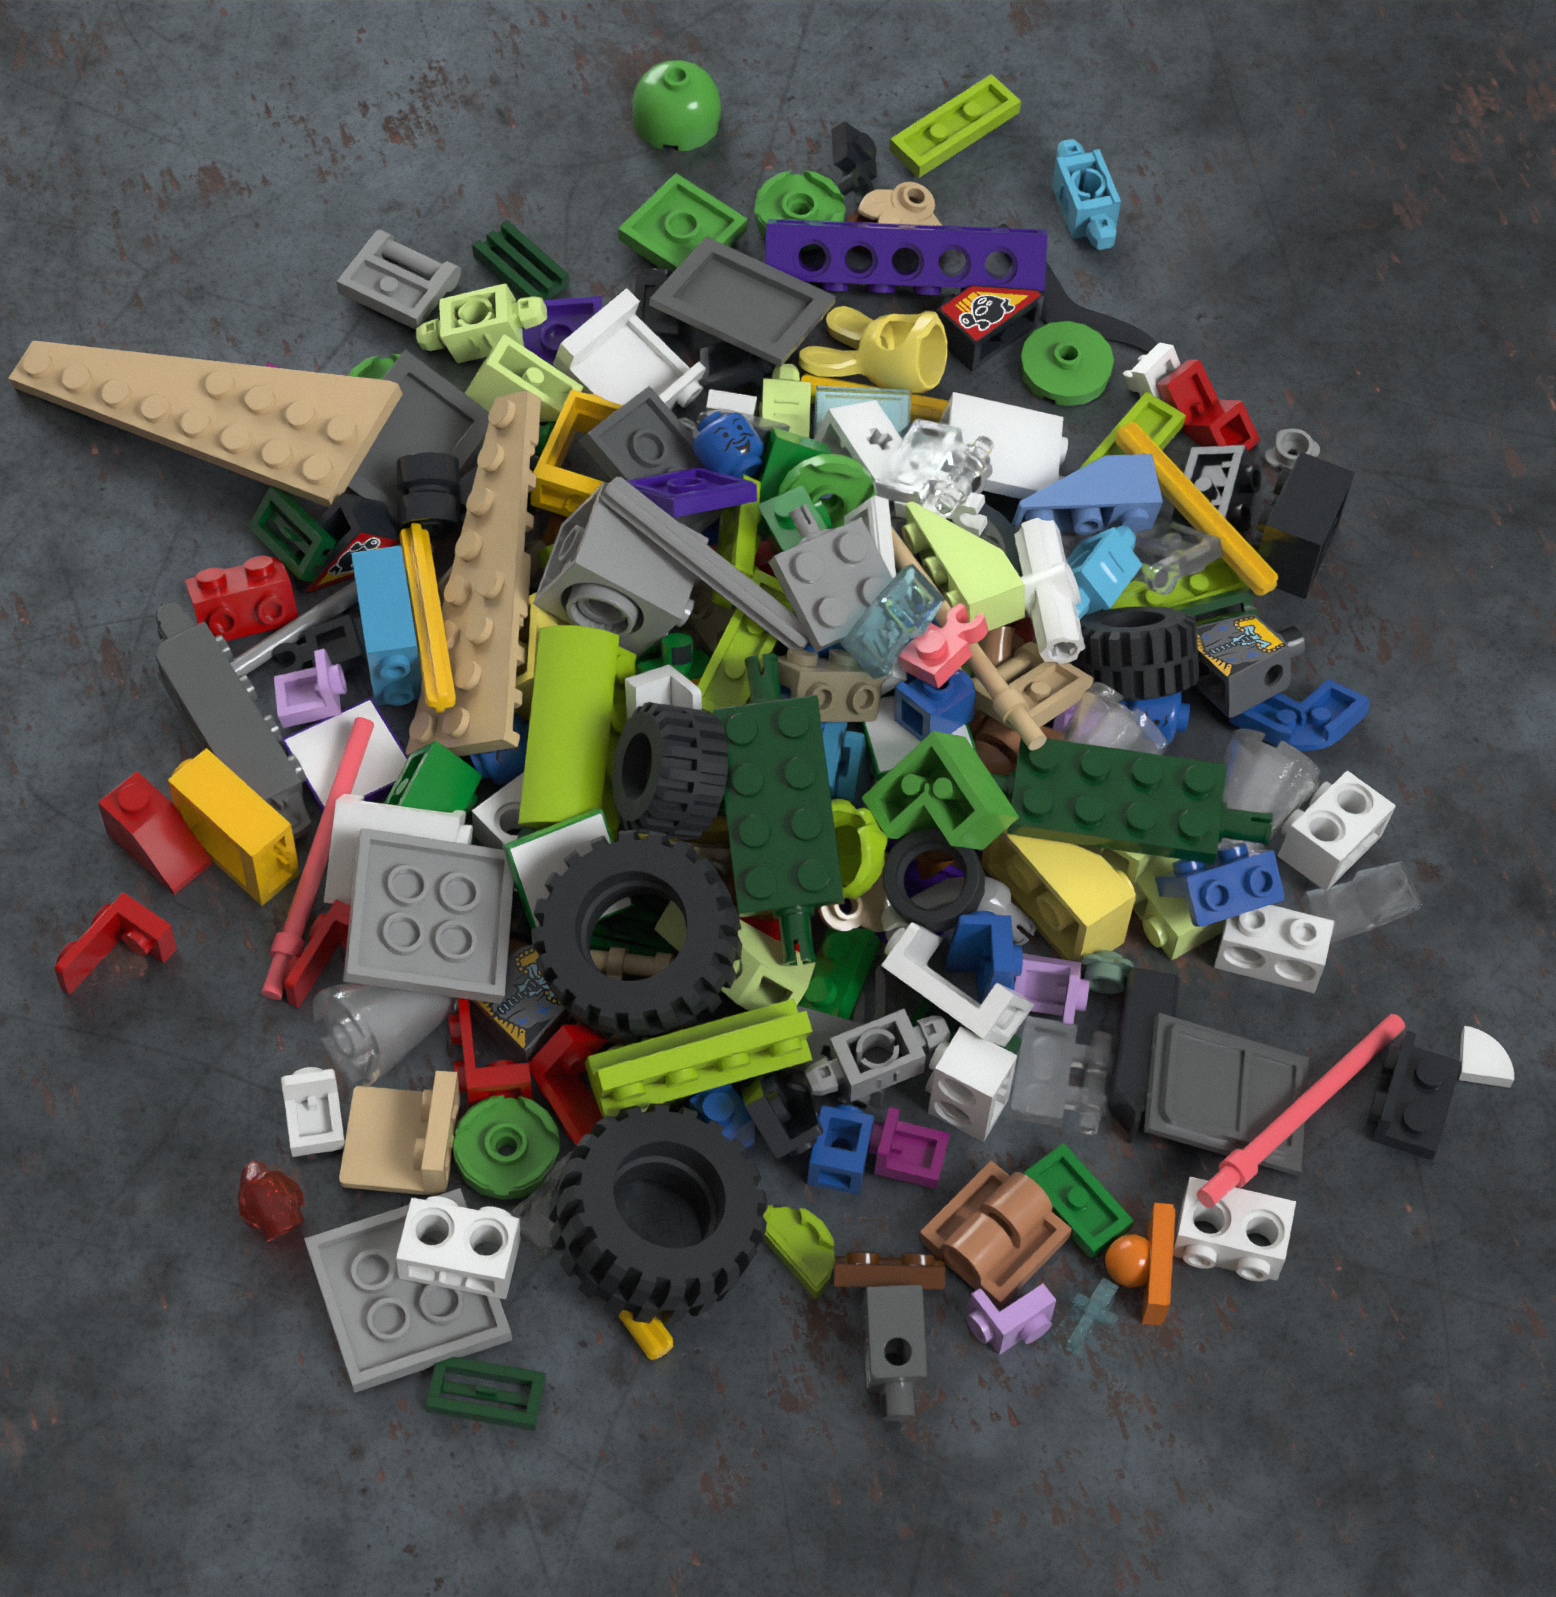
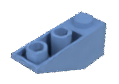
M1152 454L1103 456L1021 500L1012 526L1018 532L1022 527V523L1039 518L1045 521L1054 520L1060 533L1076 532L1081 535H1089L1123 525L1128 526L1133 533L1151 530L1163 503Z

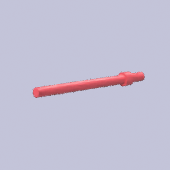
M363 717L355 718L282 932L276 933L269 952L273 959L261 991L262 995L270 999L280 1000L285 989V984L283 983L284 971L292 957L295 955L301 956L304 950L305 941L302 939L329 860L335 803L343 794L351 795L374 728V723L369 719Z
M1396 1014L1388 1015L1243 1150L1235 1149L1219 1164V1172L1197 1191L1199 1202L1207 1208H1212L1234 1187L1242 1188L1257 1174L1258 1165L1405 1029V1023L1401 1017Z

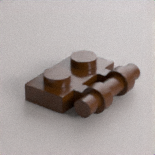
M871 1251L846 1252V1256H836L834 1286L922 1285V1289L945 1290L944 1259H934V1255L906 1253L901 1254V1258L879 1257V1253Z

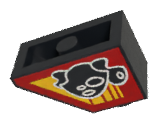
M971 285L958 295L952 294L941 302L936 311L945 329L947 350L973 372L1040 324L1044 295L1038 289Z
M342 493L316 520L336 541L332 550L324 549L323 554L327 557L324 565H315L313 570L318 574L317 578L313 583L299 580L294 574L293 576L300 591L309 594L355 577L351 553L397 546L400 543V533L385 503ZM294 543L292 548L303 559L305 554Z

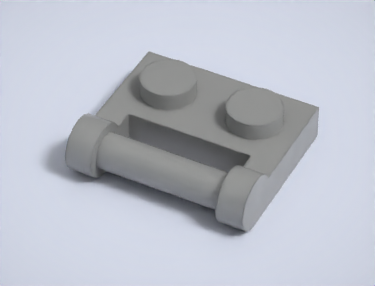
M379 229L372 235L337 280L338 293L416 330V328L424 323L440 302L439 299H442L447 291L451 292L456 287L461 276V267L449 261H445L442 264L395 242L393 235ZM388 258L390 260H393L431 279L430 281H428L420 276H417L403 268H400L386 261L385 259Z

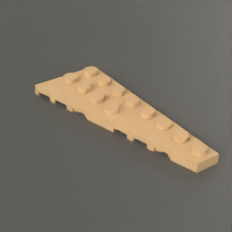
M42 341L31 342L8 378L15 389L328 508L346 490L403 394L398 383L388 380Z
M528 390L495 398L488 415L489 424L483 448L478 455V467L472 491L467 499V511L461 535L455 546L456 555L449 582L444 590V602L441 610L456 702L453 707L445 708L444 713H436L433 707L426 705L423 682L421 681V694L415 718L409 729L410 737L406 749L408 757L412 752L435 740L458 757L518 747L520 734L513 731L514 709L522 706L523 692L515 688L516 670L518 666L525 663V648L521 647L518 639L519 630L524 625V618L528 616L531 555L524 552L525 532L533 529L534 516L527 512L528 492L536 488V475L532 473L529 466L530 457L534 455L535 446L538 445L541 398Z

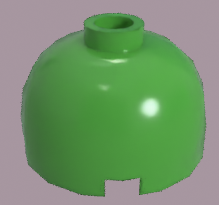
M667 60L656 64L639 79L632 98L633 126L640 138L655 148L663 149V144L678 146V151H689L703 146L716 135L719 128V120L721 118L719 88L709 73L695 63L684 60Z

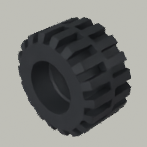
M1139 606L1100 611L1080 619L1085 649L1080 651L1077 659L1073 661V666L1093 677L1092 693L1089 696L1114 701L1156 699L1182 692L1198 682L1197 629L1194 616L1172 608Z
M652 702L644 703L642 707L639 706L633 712L632 717L628 719L620 736L614 757L612 774L614 807L617 809V817L620 823L624 824L626 830H635L641 834H649L650 831L666 834L670 838L690 840L699 838L702 832H706L711 826L713 817H716L723 798L728 771V749L725 742V732L723 726L719 725V719L715 714H710L709 711Z

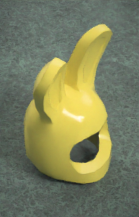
M842 306L836 307L828 313L826 317L827 330L834 339L858 350L842 351L820 346H808L800 351L798 362L803 370L819 377H843L861 374L867 376L878 387L890 391L911 394L925 393L938 385L943 376L947 361V338L944 326L936 312L924 311L914 315L889 314L872 320L853 308Z

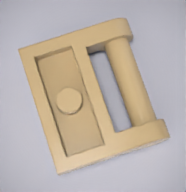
M1027 642L1016 649L1013 658L996 668L1005 682L1009 684L1008 686L1018 689L1030 706L1028 713L1039 728L1092 693L1093 677L1070 663L1044 662L1039 654L1038 645L1034 642ZM971 678L975 686L974 711L980 709L1004 724L992 707L994 701L977 678ZM1006 725L1016 732L1012 725Z

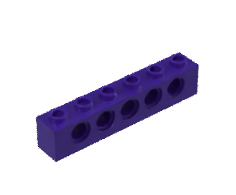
M768 219L766 223L765 264L802 281L821 282V289L830 291L849 290V283L867 284V291L878 293L895 292V285L914 286V293L927 295L941 294L942 287L960 288L961 293L971 285L1045 291L1048 234L1046 229ZM807 244L819 245L825 251V262L818 267L805 265L800 259L802 247ZM854 246H864L871 252L873 260L868 267L855 269L846 260L847 251ZM900 248H911L918 254L919 262L914 269L902 271L895 267L892 256ZM955 249L964 255L966 262L960 271L949 273L940 267L939 257L946 250ZM1002 251L1011 257L1012 265L1006 273L996 275L987 270L985 261L991 253Z

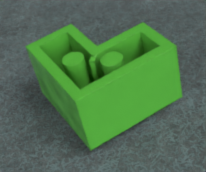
M932 731L861 797L887 838L899 840L905 835L922 828L939 827L951 846L984 850L1019 818L966 737Z

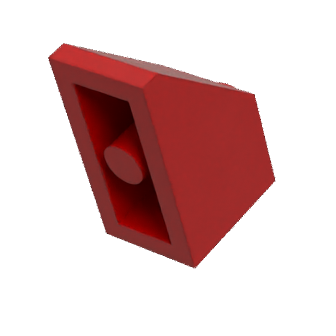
M138 771L98 802L106 833L173 895L178 893L212 864L211 857L172 802Z

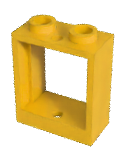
M571 389L533 472L536 475V488L531 491L530 505L569 517L603 483V481L562 469L561 465L577 431L587 434L623 405L605 400L595 394H586Z
M207 748L194 759H187L178 765L172 777L168 779L174 807L204 847L212 861L263 906L300 875L291 824Z

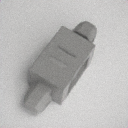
M902 1009L830 1038V1057L832 1060L828 1061L825 1057L811 1064L804 1071V1077L812 1095L822 1096L838 1091V1085L843 1083L850 1102L924 1073L926 1055L923 1050H927L928 1053L935 1051L940 1043L950 1040L951 1034L942 1016L933 1015L917 1020L916 1026L912 1027L905 1009ZM873 1047H881L889 1053L893 1052L891 1058L881 1064L871 1063L866 1058L862 1059L865 1051ZM899 1049L903 1055L901 1058H899ZM854 1053H856V1063L852 1056Z

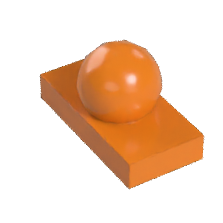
M1154 1203L1148 1222L1147 1239L1136 1234L1124 1235L1115 1240L1106 1252V1269L1110 1277L1118 1285L1127 1288H1136L1144 1285L1142 1324L1161 1326V1323H1164L1170 1306L1175 1208H1173L1172 1204Z

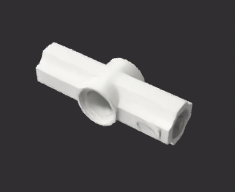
M1035 518L1022 523L1021 529L1014 534L1023 574L1020 578L1025 584V609L1032 619L1039 654L1044 662L1065 664L1076 660L1080 651L1085 649L1081 623L1076 609V605L1081 603L1080 592L1074 574L1066 562L1058 526L1054 520L1045 521Z

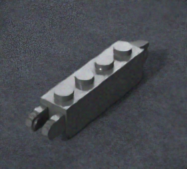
M175 601L173 603L163 602L159 610H156L155 615L159 639L162 640L155 655L159 668L158 678L201 750L204 751L207 748L283 816L292 826L294 841L307 835L312 831V824L303 803L302 783L307 780L305 772L294 754L286 756L278 742L282 741V736L270 714L262 716L254 702L258 701V697L249 678L245 674L238 677L230 664L234 661V657L226 640L221 634L214 637L205 622L195 626L188 613L184 611V607H181V604H176Z

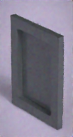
M706 236L652 295L649 306L781 367L835 304L836 296Z
M406 349L382 378V380L398 383L403 394L346 488L355 496L384 502L397 527V505L401 502V497L404 496V494L397 490V460L402 456L413 453H445L459 459L460 470L486 436L489 424V411Z
M1158 1013L1154 1016L1144 1132L1226 1156L1235 1149L1243 1150L1307 1091L1309 1057ZM1305 1122L1259 1165L1295 1176L1300 1174L1302 1170Z

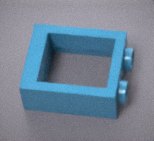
M401 545L351 553L375 704L376 706L385 704L400 706L412 700H418L421 694L422 675Z

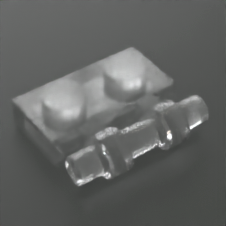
M916 419L876 480L877 496L902 503L913 501L923 507L930 494L938 495L940 497L935 503L938 512L946 516L952 515L956 507L964 505L972 493L971 483L975 477L982 476L990 464L989 455L994 448V444L991 439L985 436L977 437L973 445L963 443L960 427ZM949 465L958 466L954 474L945 472Z
M1026 1016L1008 1118L1061 1127L1064 1109H1069L1079 1114L1077 1130L1080 1133L1087 1135L1097 1134L1100 1118L1105 1116L1108 1104V1097L1104 1094L1106 1076L1112 1073L1115 1057L1110 1052L1112 1036L1106 1032L1098 1031L1092 1033L1090 1046L1076 1044L1075 1039L1078 1025H1066L1060 1021ZM1071 1067L1082 1068L1086 1072L1083 1088L1068 1086Z

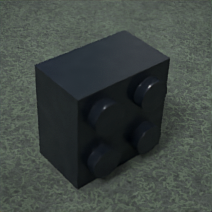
M1301 451L1292 469L1285 466L1282 468L1273 494L1276 495L1272 504L1266 503L1256 527L1258 533L1252 545V548L1278 574L1277 586L1275 588L1306 600L1339 527L1355 472Z

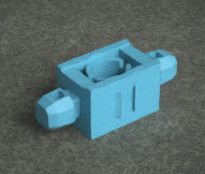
M1076 140L1061 141L1057 149L1052 189L1072 239L1087 236L1091 245L1098 250L1111 248L1115 243L1121 200L1101 151L1097 149L1093 150V152L1085 153L1082 145Z
M1128 526L1113 527L1080 541L1066 559L1074 574L1080 592L1081 603L1076 605L1079 620L1101 609H1110L1143 564L1133 552L1136 536Z

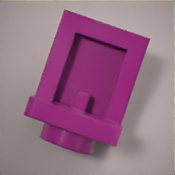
M889 1106L885 1124L875 1121L869 1142L868 1153L877 1155L874 1174L937 1189L950 1133L898 1121L900 1109Z

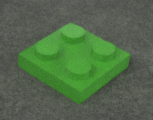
M676 173L618 228V240L661 269L675 271L706 236L731 247L747 232L748 219Z

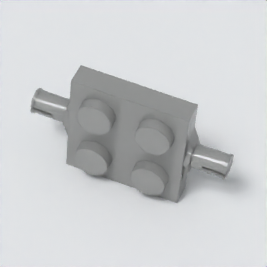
M808 504L793 509L788 515L795 524L802 540L797 546L773 556L769 564L815 653L836 643L855 641L867 664V668L884 661L887 656L884 654L873 631L882 622L902 614L908 607L862 518L836 529L820 530Z

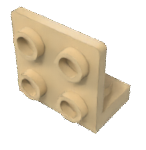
M436 1070L433 1090L424 1089L423 1092L356 1086L353 1090L339 1176L340 1185L344 1188L429 1196L446 1193L460 1105L457 1072Z

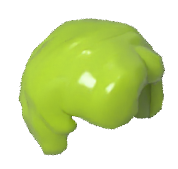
M833 799L832 808L844 898L857 899L867 892L879 878L885 866L884 854L888 838L879 829L871 811L866 808L856 809L849 801L844 799Z

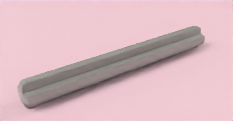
M617 476L605 488L601 496L605 504L787 648L804 649L809 643V639L794 613L626 480Z

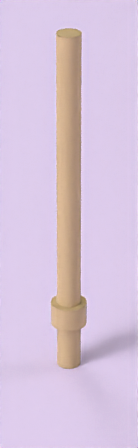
M891 526L895 565L942 628L947 623L946 617L952 608ZM977 642L969 644L972 656L966 663L994 700L992 707L1004 724L1013 726L1029 750H1037L1042 747L1047 738L1028 713L1030 706L1018 689L1008 686Z

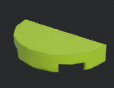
M768 1205V1209L762 1216L767 1222L762 1240L816 1300L828 1287L834 1270V1240L824 1222L807 1209L773 1208V1205Z

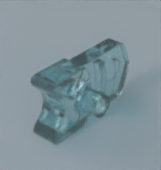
M1103 1277L1090 1298L1078 1292L1072 1305L1083 1311L1084 1315L1071 1334L1065 1347L1066 1350L1077 1355L1096 1324L1103 1323L1111 1329L1114 1328L1120 1316L1110 1311V1308L1116 1300L1114 1296L1119 1286Z

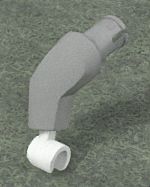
M964 877L947 878L911 897L910 900L915 905L924 909H941L946 907L959 897L964 886ZM985 877V894L977 911H990L995 915H1011L1013 945L1022 946L1029 939L1017 929V926H1022L1033 936L1036 930V922L1011 901L1009 887L999 880ZM892 906L884 910L881 922L884 931H887L886 937L889 942L897 930L902 927L907 929L909 924Z

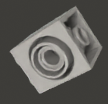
M603 482L561 524L533 604L574 626L592 627L619 635V646L636 654V659H638L652 645L659 647L662 644L663 637L675 625L681 627L686 622L694 606V601L689 597L692 588L697 585L700 578L605 504L601 496L609 484ZM681 524L707 545L709 538Z

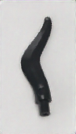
M1005 223L999 225L997 228L1009 227ZM1004 253V256L1012 263L1011 257ZM1046 262L1045 291H1040L1044 295L1041 319L1045 324L1063 321L1084 324L1099 332L1105 340L1131 345L1146 353H1149L1157 345L1156 341L1141 329L1122 320L1089 310L1074 303L1066 294Z

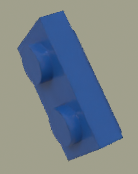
M1236 843L1218 848L1215 864L1178 860L1172 863L1174 871L1155 877L1159 897H1186L1193 926L1203 927L1281 902L1285 897L1274 850H1248L1246 843Z
M975 911L968 915H960L945 959L946 971L976 972L977 1000L980 1004L983 1003L996 983L1014 990V976H1021L1023 953L1021 945H1013L1011 915H995L990 911Z

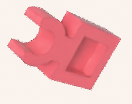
M960 603L954 606L948 612L946 617L947 623L942 628L929 623L897 654L900 668L939 689L972 656L969 644H974L986 636L988 626L985 615L980 613L973 621L966 623L969 618L965 605Z

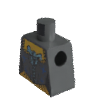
M1252 614L1197 626L1199 680L1194 686L1229 719L1288 688L1291 683V658L1305 652L1303 636L1294 626L1275 633L1260 618Z
M526 945L508 955L505 997L501 1004L468 999L470 1016L517 1064L529 1063L562 1025H572L576 1021L564 1006L560 1004L549 989L547 982L541 976L535 961L539 955L532 945Z

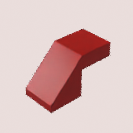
M1188 359L1156 384L1163 401L1186 415L1181 430L1200 447L1245 445L1248 451L1261 441L1242 400L1218 399L1200 359Z

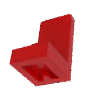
M122 892L112 904L104 905L96 913L91 927L77 942H70L60 952L54 967L60 988L66 993L71 994L121 939L138 955L145 957L149 953L164 964L177 950L172 926Z
M336 899L327 915L322 913L314 921L309 933V944L301 956L295 955L292 957L283 974L288 1004L299 1008L337 946L341 944L346 951L350 905Z
M458 998L459 1013L449 1014L452 1046L462 1045L464 1060L453 1061L454 1072L458 1074L459 1093L467 1092L469 1109L473 1105L492 1096L504 1095V1098L518 1099V1096L532 1100L529 1063L517 1064L514 1061L501 1060L493 1062L487 1067L475 1068L468 999Z
M587 1024L562 1025L529 1062L530 1072L538 1083L540 1093L549 1101L563 1123L565 1133L576 1146L585 1134H590L594 1125L603 1119L596 1101L580 1078L579 1073L586 1070L585 1062L587 1057L595 1055L608 1039L594 1033Z

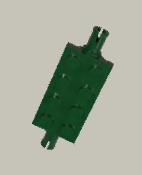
M762 654L765 671L763 676L761 675L758 655L749 656L744 660L747 667L751 702L747 705L713 710L719 719V725L723 726L728 749V771L724 800L738 914L740 917L772 915V919L778 921L783 956L782 965L790 967L798 966L796 944H799L803 965L816 962L810 917L814 915V910L823 906L844 904L845 901L818 696L782 698L777 664L778 656L776 654Z
M1020 738L1016 771H1010V776L990 773L1019 816L1007 828V834L1215 864L1218 843H1221L1222 838L1260 843L1268 846L1272 829V824L1270 823L1273 820V813L1227 808V802H1223L1227 764L1049 738L1039 749L1029 750Z

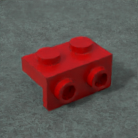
M257 556L247 560L244 565L224 570L221 568H209L199 572L196 577L185 579L197 624L205 622L214 637L221 634L226 641L284 627L298 617L290 578L284 564L278 557Z

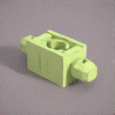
M505 283L439 299L440 321L437 318L421 324L416 328L418 344L423 350L432 351L447 347L457 364L487 357L503 334L524 347L522 327L524 326L525 329L544 322L547 319V308L542 298L536 296L520 298L517 302Z
M783 364L781 367L776 366L773 370L772 379H763L759 417L785 423L790 426L789 432L809 438L811 382L800 381L799 371L793 364Z

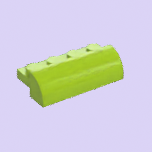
M574 625L540 628L518 824L530 829L542 830L592 809L599 808L603 810L613 843L617 842L620 821L617 817V809H615L613 801V764L620 736L627 723L625 679L635 676L636 654L619 646V635L597 628Z
M790 999L588 1056L585 1067L603 1118L606 1116L615 1117L620 1109L634 1105L643 1109L649 1107L650 1103L661 1104L812 1061L806 1039L813 1031L807 1011L798 1013L795 1000Z

